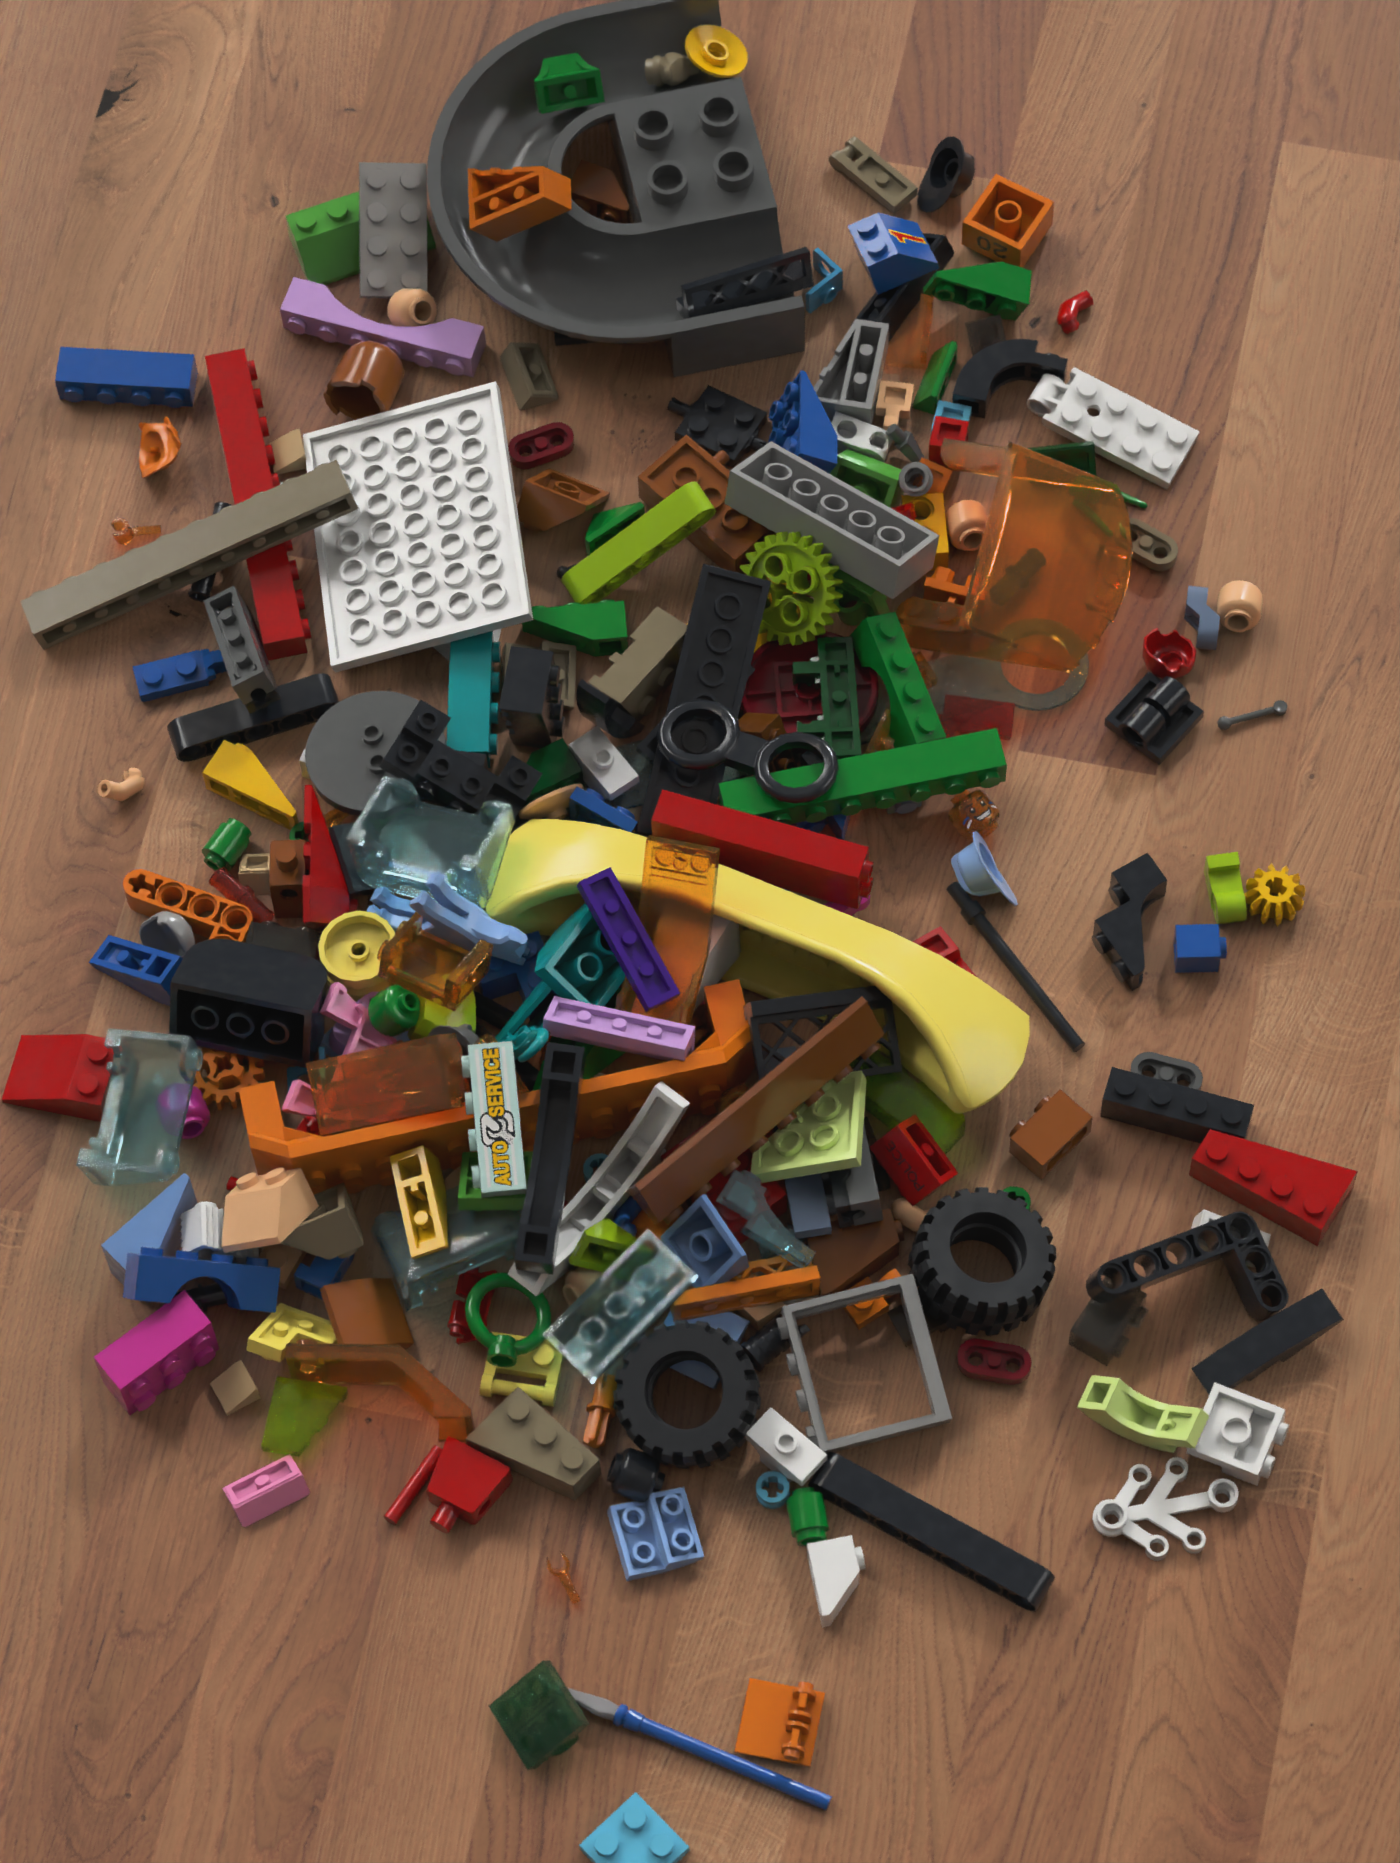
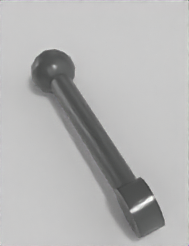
M1278 700L1272 707L1232 718L1222 716L1218 719L1217 724L1220 729L1227 730L1232 724L1274 713L1282 716L1286 713L1287 704L1282 700Z

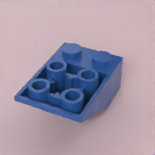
M801 370L792 382L787 383L784 393L779 400H775L770 407L769 420L772 421V431L768 443L772 441L830 474L837 465L838 436L807 373Z

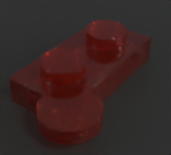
M946 694L943 714L937 715L946 738L953 737L955 731L960 734H969L997 728L1000 739L1010 740L1015 703Z

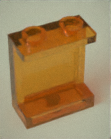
M415 912L408 921L404 920L400 923L395 936L390 941L385 940L381 945L377 955V960L380 961L378 977L400 985L404 989L455 1011L489 972L493 944L480 939L471 951L465 950L424 931L421 928L423 917Z

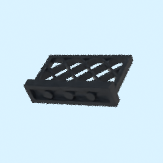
M867 986L751 1001L743 1006L745 1020H748L757 1082L766 1075L765 1065L772 1056L779 1062L786 1059L776 1050L787 1036L800 1046L805 1043L804 1040L791 1031L799 1019H808L818 1027V1030L815 1032L816 1034L831 1021L834 1015L840 1014L862 996L867 1001L871 1010L883 1009L885 1025L882 1030L884 1034L887 1031L888 1041L882 1036L877 1042L890 1051L892 1065L879 1067L869 1058L863 1060L861 1056H858L859 1061L854 1066L852 1072L862 1070L865 1077L902 1072L892 1001L876 986ZM827 1016L823 1023L815 1018ZM791 1020H792V1022L789 1024L788 1027H786V1026H784L782 1023H780V1022L791 1021ZM772 1023L783 1032L772 1048L760 1039L759 1025ZM762 1049L768 1052L767 1056L764 1059ZM863 1063L870 1067L868 1069L859 1070Z

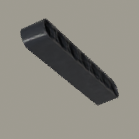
M827 1452V1461L815 1472L808 1483L809 1487H813L815 1492L822 1493L824 1499L1028 1611H1037L1055 1580L1052 1572L1042 1565L836 1453Z

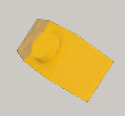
M224 740L202 772L206 789L291 830L294 825L299 823L297 811L252 750L241 743L234 745Z
M424 1145L390 1156L411 1258L415 1260L448 1248L447 1197L439 1158Z

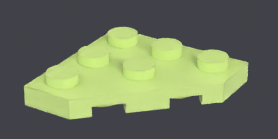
M862 1070L850 1072L837 1084L833 1079L828 1081L821 1087L825 1092L822 1097L809 1107L804 1103L798 1106L793 1111L797 1117L781 1131L778 1129L768 1138L769 1141L752 1154L751 1176L755 1184L861 1166L867 1080Z

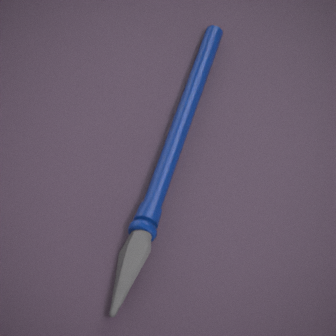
M547 1683V1687L597 1716L613 1720V1724L618 1727L623 1724V1727L626 1729L642 1732L823 1810H827L832 1796L650 1720L633 1709L628 1710V1706L625 1704L618 1706L602 1697Z

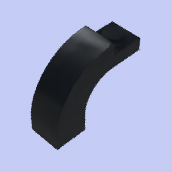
M1012 339L992 344L975 354L962 368L954 387L952 403L972 406L971 416L985 419L991 397L1001 386L1009 382L1025 380L1038 383L1044 374H1052L1065 383L1068 359L1061 358L1053 353H1038L1037 340Z

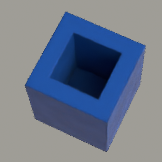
M1219 924L1175 925L1173 938L1175 973L1218 972L1220 959H1226L1227 956L1226 937L1219 936Z

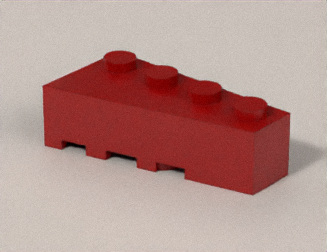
M1210 1129L1192 1157L1189 1176L1318 1246L1351 1193L1358 1171Z

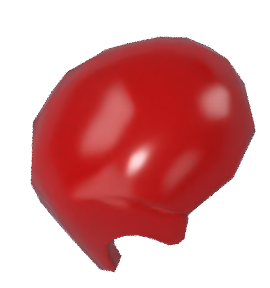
M1156 628L1144 637L1142 658L1147 670L1157 678L1163 679L1168 676L1177 679L1184 677L1194 668L1196 649L1191 640L1179 635L1177 630H1173L1169 634H1161L1159 629Z

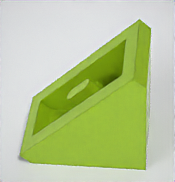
M606 1217L583 1232L568 1260L571 1265L635 1280L650 1253V1249Z

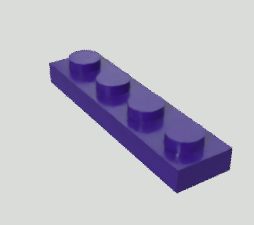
M609 867L579 881L577 888L645 1012L677 998L680 991L612 868Z

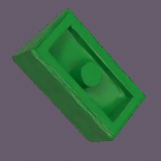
M951 341L932 354L912 408L935 415L938 400L942 401L957 363V342Z

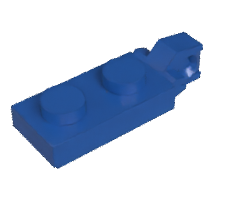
M209 649L196 650L132 667L141 702L209 686V681L216 679V674L227 672L220 650L209 652Z

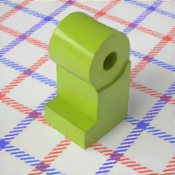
M1238 852L1206 856L1204 876L1216 924L1240 922L1247 919L1246 899L1242 887Z

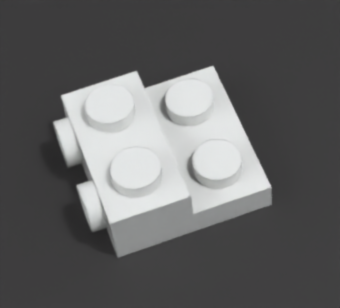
M1214 1383L1203 1409L1209 1415V1418L1195 1449L1187 1448V1454L1222 1467V1473L1257 1486L1261 1476L1268 1479L1276 1459L1270 1456L1274 1444L1282 1446L1286 1438L1289 1424L1284 1423L1285 1409Z

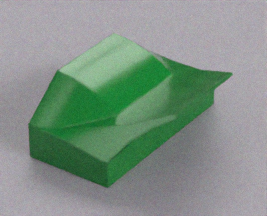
M578 53L543 59L540 73L534 79L538 112L540 114L605 102L600 69L590 66Z

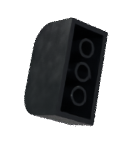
M210 939L199 942L186 952L171 980L169 1040L309 1069L324 1037L325 1015L321 1014L320 1011L326 999L327 971L319 961L303 954L229 939Z

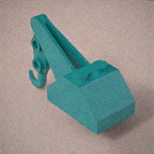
M586 903L555 930L539 951L534 972L542 980L490 1043L512 1041L514 1061L518 1058L519 1062H525L538 1053L549 1039L548 1030L543 1028V1018L550 1004L527 1025L522 1026L514 1035L512 1034L551 990L555 991L559 995L558 997L604 1007L625 980L626 975ZM647 932L653 943L654 938Z

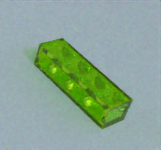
M879 1049L868 1057L879 1067L892 1065L888 1059L880 1054ZM856 1058L849 1064L852 1067V1069L859 1061L858 1058ZM863 1063L859 1070L868 1069L870 1067ZM903 1065L902 1072L866 1077L865 1110L888 1128L893 1129L899 1123L916 1114L945 1155L965 1135L966 1120L963 1113H954L936 1097V1094L924 1082L917 1083L908 1076V1072Z

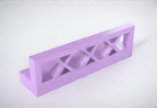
M557 996L553 997L543 1018V1028H546L550 1032V1036L665 1061L676 1059L685 1061L686 1057L694 1051L695 1026Z

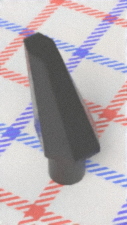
M892 424L888 427L886 434L895 442L894 446L908 460L920 462L921 457L924 458L911 432L903 431L897 424Z

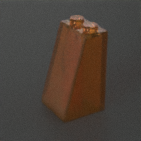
M456 1033L438 1034L306 1063L320 1136L344 1133L466 1106L465 1092H470V1087L467 1079L463 1078L462 1048L457 1041Z

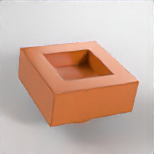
M921 457L920 463L928 466L933 475L932 486L925 494L943 493L944 495L954 472ZM916 477L913 481V486H922L923 477Z

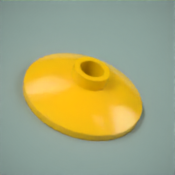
M700 25L693 28L685 39L687 56L697 68L709 75L720 78L734 77L739 75L747 65L748 54L744 44L736 35L722 27Z

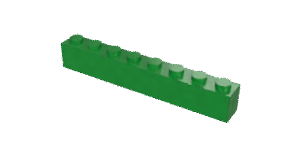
M994 728L838 759L839 770L835 783L826 794L811 802L799 804L780 802L765 794L757 784L755 776L719 783V801L721 806L789 825L804 821L815 823L829 816L839 814L850 816L859 813L861 810L874 807L886 809L894 806L896 803L909 800L921 802L935 795L945 793L956 795L962 793L965 789L980 786L982 788H991L1000 782L1006 781L1007 763L998 730ZM817 763L769 774L776 782L783 786L803 787L815 782L820 777L824 764Z

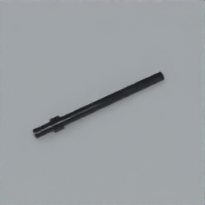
M958 881L949 885L947 892L962 909L960 914L966 922L976 927L1073 1052L1079 1051L1085 1043L985 917L986 911L977 900L973 901Z

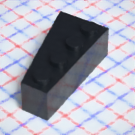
M511 646L499 710L502 712L503 720H506V728L509 729V735L514 745L543 748L555 742L557 737H563L565 717L562 716L564 700H560L562 693V683H559L560 666L555 665L553 651Z

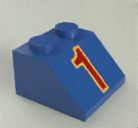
M878 212L848 225L857 253L877 294H881L939 268L917 222Z

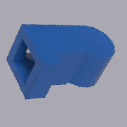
M355 1253L346 1258H339L337 1256L330 1260L316 1256L310 1267L300 1263L294 1273L296 1288L323 1300L320 1288L324 1285L341 1282L354 1259Z

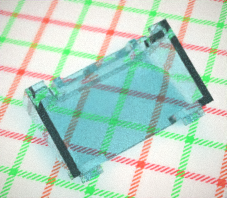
M383 776L346 839L357 874L367 885L376 889L386 887L390 892L414 898L419 896L422 891H426L436 901L429 892L430 888L425 884L431 873L439 871L445 876V882L453 890L484 910L494 890L515 822L512 805L499 800L485 802L479 810V815L423 803L420 801L415 786L410 781Z
M108 1028L104 1046L112 1048L114 1053L113 1062H107L106 1067L112 1075L98 1137H90L89 1145L92 1149L80 1148L76 1166L95 1185L119 1186L168 1181L179 1169L180 1158L178 1150L196 1071H199L202 1067V1051L198 1049L196 1042L191 1036Z
M459 1185L446 1191L448 1248L415 1260L411 1258L401 1210L397 1212L387 1211L377 1216L375 1223L371 1227L372 1238L393 1280L405 1311L407 1312L423 1305L421 1300L422 1293L430 1288L431 1293L439 1291L438 1283L502 1256L505 1257L506 1261L514 1259L513 1253L516 1250L519 1224L523 1210H459Z

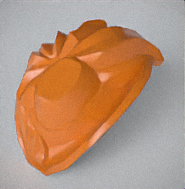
M167 416L164 417V423L140 422L138 425L141 429L139 466L142 478H147L159 470L167 469L178 456L181 448L178 431Z

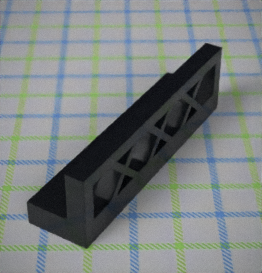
M803 247L681 285L683 296L676 298L677 310L684 319L752 306L813 287L810 251L807 247Z

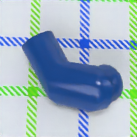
M631 1195L617 1210L613 1217V1222L635 1237L637 1227L631 1223L642 1211V1208Z

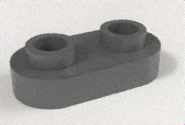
M1153 1052L1141 1053L1132 1061L1130 1072L1142 1075L1144 1071H1151L1155 1075L1152 1078L1178 1084L1177 1082L1180 1080H1186L1190 1084L1188 1087L1201 1090L1202 1072L1198 1066L1191 1062Z

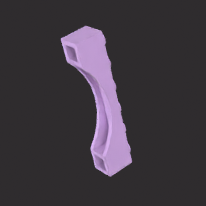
M293 277L280 308L283 328L293 333H305L317 336L326 342L336 341L351 346L362 341L378 342L389 347L401 359L413 361L422 367L432 366L443 369L458 376H474L486 346L484 326L454 318L423 326H393L377 323L363 318L346 308L332 295L326 285Z

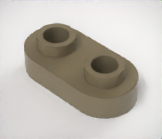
M1136 518L1123 519L1116 525L1113 541L1115 547L1120 552L1155 571H1165L1175 565L1178 546L1174 539ZM1128 537H1132L1136 541L1128 542L1125 539ZM1163 554L1165 558H1157L1154 555Z

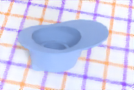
M977 831L973 832V842L951 858V864L959 884L971 895L979 897L1002 892L1010 903L1017 906V899L998 870L986 842Z

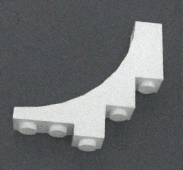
M662 1081L655 1085L642 1108L610 1154L563 1209L553 1275L516 1270L515 1262L508 1275L535 1296H538L572 1269L575 1265H571L568 1259L583 1232L606 1217L613 1221L615 1213L630 1195L627 1190L660 1163L661 1155L666 1152L664 1148L690 1102Z

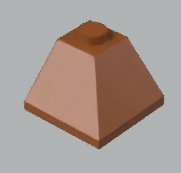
M549 468L525 481L517 506L519 521L524 523L523 526L531 531H546L608 500L610 492Z

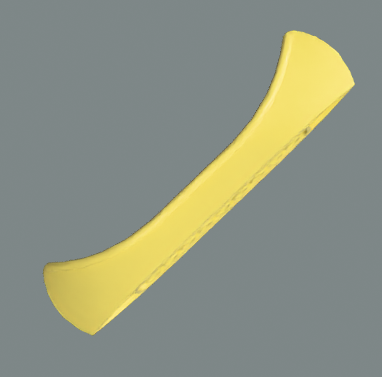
M530 819L507 838L495 852L488 867L484 885L486 913L489 914L490 918L516 927L525 934L539 931L540 935L552 936L555 930L585 903L577 888L579 881L611 867L642 925L653 938L656 934L666 898L682 901L739 924L741 952L737 960L721 978L724 981L728 982L739 979L742 988L769 999L876 986L892 1001L902 1066L922 1081L954 1113L962 1114L972 1111L995 1098L1011 1083L1023 1065L1030 1037L1029 1015L976 976L946 958L891 931L673 845L621 829L586 822ZM883 1009L872 1010L879 1025L883 1028L885 1025ZM822 1016V1017H817V1018L822 1019V1020H825L827 1016ZM886 1031V1033H885V1035L883 1036V1038L888 1041L887 1031ZM880 1044L881 1047L878 1050L890 1057V1051Z

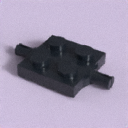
M710 385L706 387L699 399L691 405L675 397L668 404L667 410L684 417V420L675 431V440L679 441L687 434L711 456L723 450L730 458L726 465L732 468L750 450L758 451L768 444V442L758 438L759 431L767 421V412Z

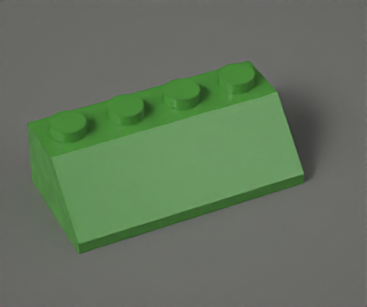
M359 191L285 215L289 239L308 281L327 285L359 274ZM427 218V251L435 249L436 244Z

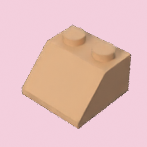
M280 1167L264 1175L257 1176L253 1172L240 1177L236 1181L237 1186L225 1196L221 1247L224 1253L283 1242L319 1207L302 1169L296 1168L285 1171L283 1167Z

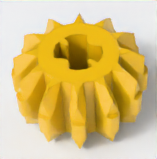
M1272 863L1268 866L1267 872L1258 868L1254 872V878H1249L1246 882L1245 888L1247 892H1245L1246 904L1250 905L1249 912L1251 916L1262 914V924L1267 922L1269 918H1273L1277 926L1281 924L1282 917L1292 921L1295 918V911H1300L1303 908L1304 901L1302 898L1305 896V887L1299 884V873L1288 875L1289 869L1287 865L1281 871H1276Z

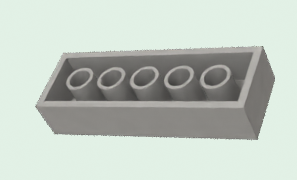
M772 441L730 470L724 504L775 533L798 531L801 533V537L813 536L812 544L821 542L824 544L821 554H833L828 563L833 566H839V569L848 573L853 578L862 581L892 599L933 568L940 535Z

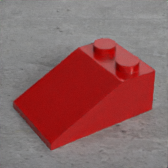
M88 1034L21 1035L1 1099L2 1103L107 1123L126 1061L121 1041Z

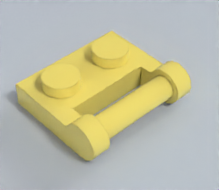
M492 1331V1334H494L495 1336L509 1335L515 1338L516 1341L526 1338V1336H519ZM545 1339L533 1351L517 1355V1362L512 1367L494 1366L486 1359L480 1384V1396L492 1397V1394L509 1396L519 1387L533 1400L542 1401V1405L554 1407L566 1349L565 1342ZM497 1373L535 1378L546 1380L545 1386L505 1381L496 1379Z

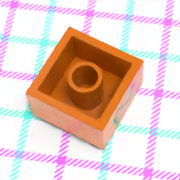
M995 174L962 222V245L996 262H1005L1023 268L1052 226L1054 201Z

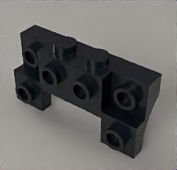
M420 699L384 757L380 768L416 789V792L422 798L429 801L434 800L444 806L453 817L465 819L502 841L543 773L513 755L499 777L438 740L451 717Z

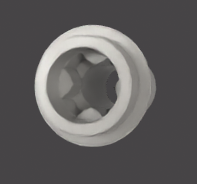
M920 462L907 464L899 474V485L910 496L925 494L933 483L931 470ZM916 477H923L922 486H913V481Z

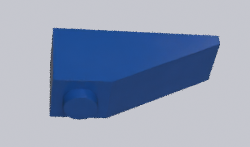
M108 935L89 963L92 967L152 1000L170 1006L171 980L183 959L181 956Z

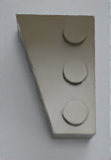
M519 1387L465 1438L468 1446L511 1467V1471L532 1479V1482L572 1500H576L601 1475L600 1460Z

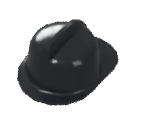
M954 136L946 137L940 141L933 152L929 167L917 193L918 206L926 213L938 210L949 198L961 195L972 184L975 175V158L964 152V146L960 139Z

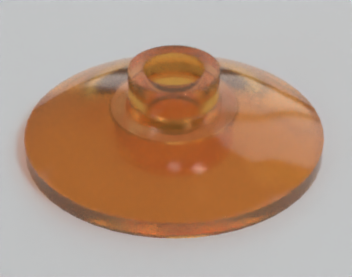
M885 709L865 754L892 748L895 739L889 737L891 726L890 709Z

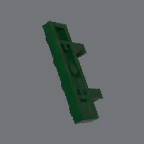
M852 637L817 638L818 656L810 658V661L793 662L792 681L793 685L806 683L808 686L814 684L815 689L820 688L822 715L817 716V720H813L808 724H802L797 721L796 732L813 734L826 741L836 753L837 760L862 755Z

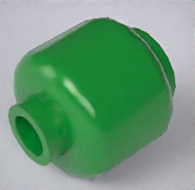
M391 985L377 993L370 1000L368 1006L369 1020L372 1026L385 1036L394 1037L401 1035L417 1024L420 1014V999L414 990L406 985Z

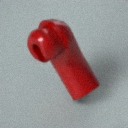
M1085 290L1060 305L1056 321L1058 325H1061L1064 333L1068 334L1079 328L1080 324L1076 317L1079 312L1094 304L1091 294Z

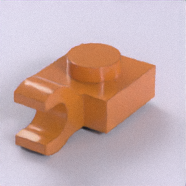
M895 1268L886 1273L878 1282L900 1277L901 1275ZM866 1277L849 1289L873 1284L869 1277ZM893 1295L843 1307V1309L858 1330L889 1311V1304L886 1302V1299Z

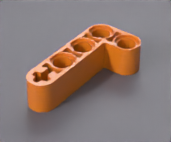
M143 869L133 870L124 878L123 888L128 905L137 913L148 917L162 911L179 914L192 927L193 933L209 938L208 940L229 939L252 944L255 939L256 930L252 913L248 907ZM171 900H180L177 905H166ZM205 911H211V912H213L212 915H210V916H208V917H205V918L199 917V915H200L202 912H205ZM236 923H245V926L240 929L231 928Z

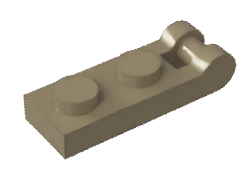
M851 137L845 142V148L841 151L836 150L828 157L831 166L836 171L846 174L893 214L917 196V186L857 137ZM853 157L857 159L855 162L851 160Z

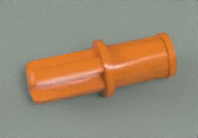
M604 1373L596 1376L592 1402L586 1407L589 1416L583 1442L585 1445L595 1449L605 1445L610 1419L616 1415V1410L613 1408V1391L617 1390V1382L615 1381V1376L607 1374L606 1381H604Z

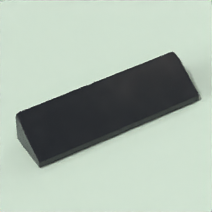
M923 233L939 265L938 269L881 294L875 292L856 319L889 324L890 341L924 296L923 288L937 271H942L953 257L954 250L946 235Z

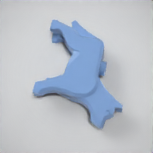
M439 871L431 873L425 884L430 888L429 892L436 901L426 891H422L416 898L408 900L393 895L386 887L375 889L370 899L374 904L369 905L366 912L376 913L387 920L397 937L411 942L433 958H435L436 951L451 949L462 955L472 952L488 954L522 966L526 960L522 955L528 956L530 949L527 947L528 938L525 933L516 927L490 918L489 914L482 908L453 890L445 882V876Z

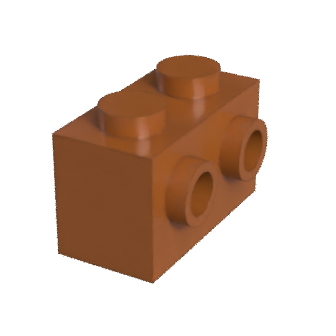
M1061 1089L1052 1097L1049 1095L1044 1097L1036 1106L1035 1114L1027 1122L1021 1120L1017 1123L1009 1135L1011 1137L1009 1153L1041 1180L1091 1132L1093 1117Z

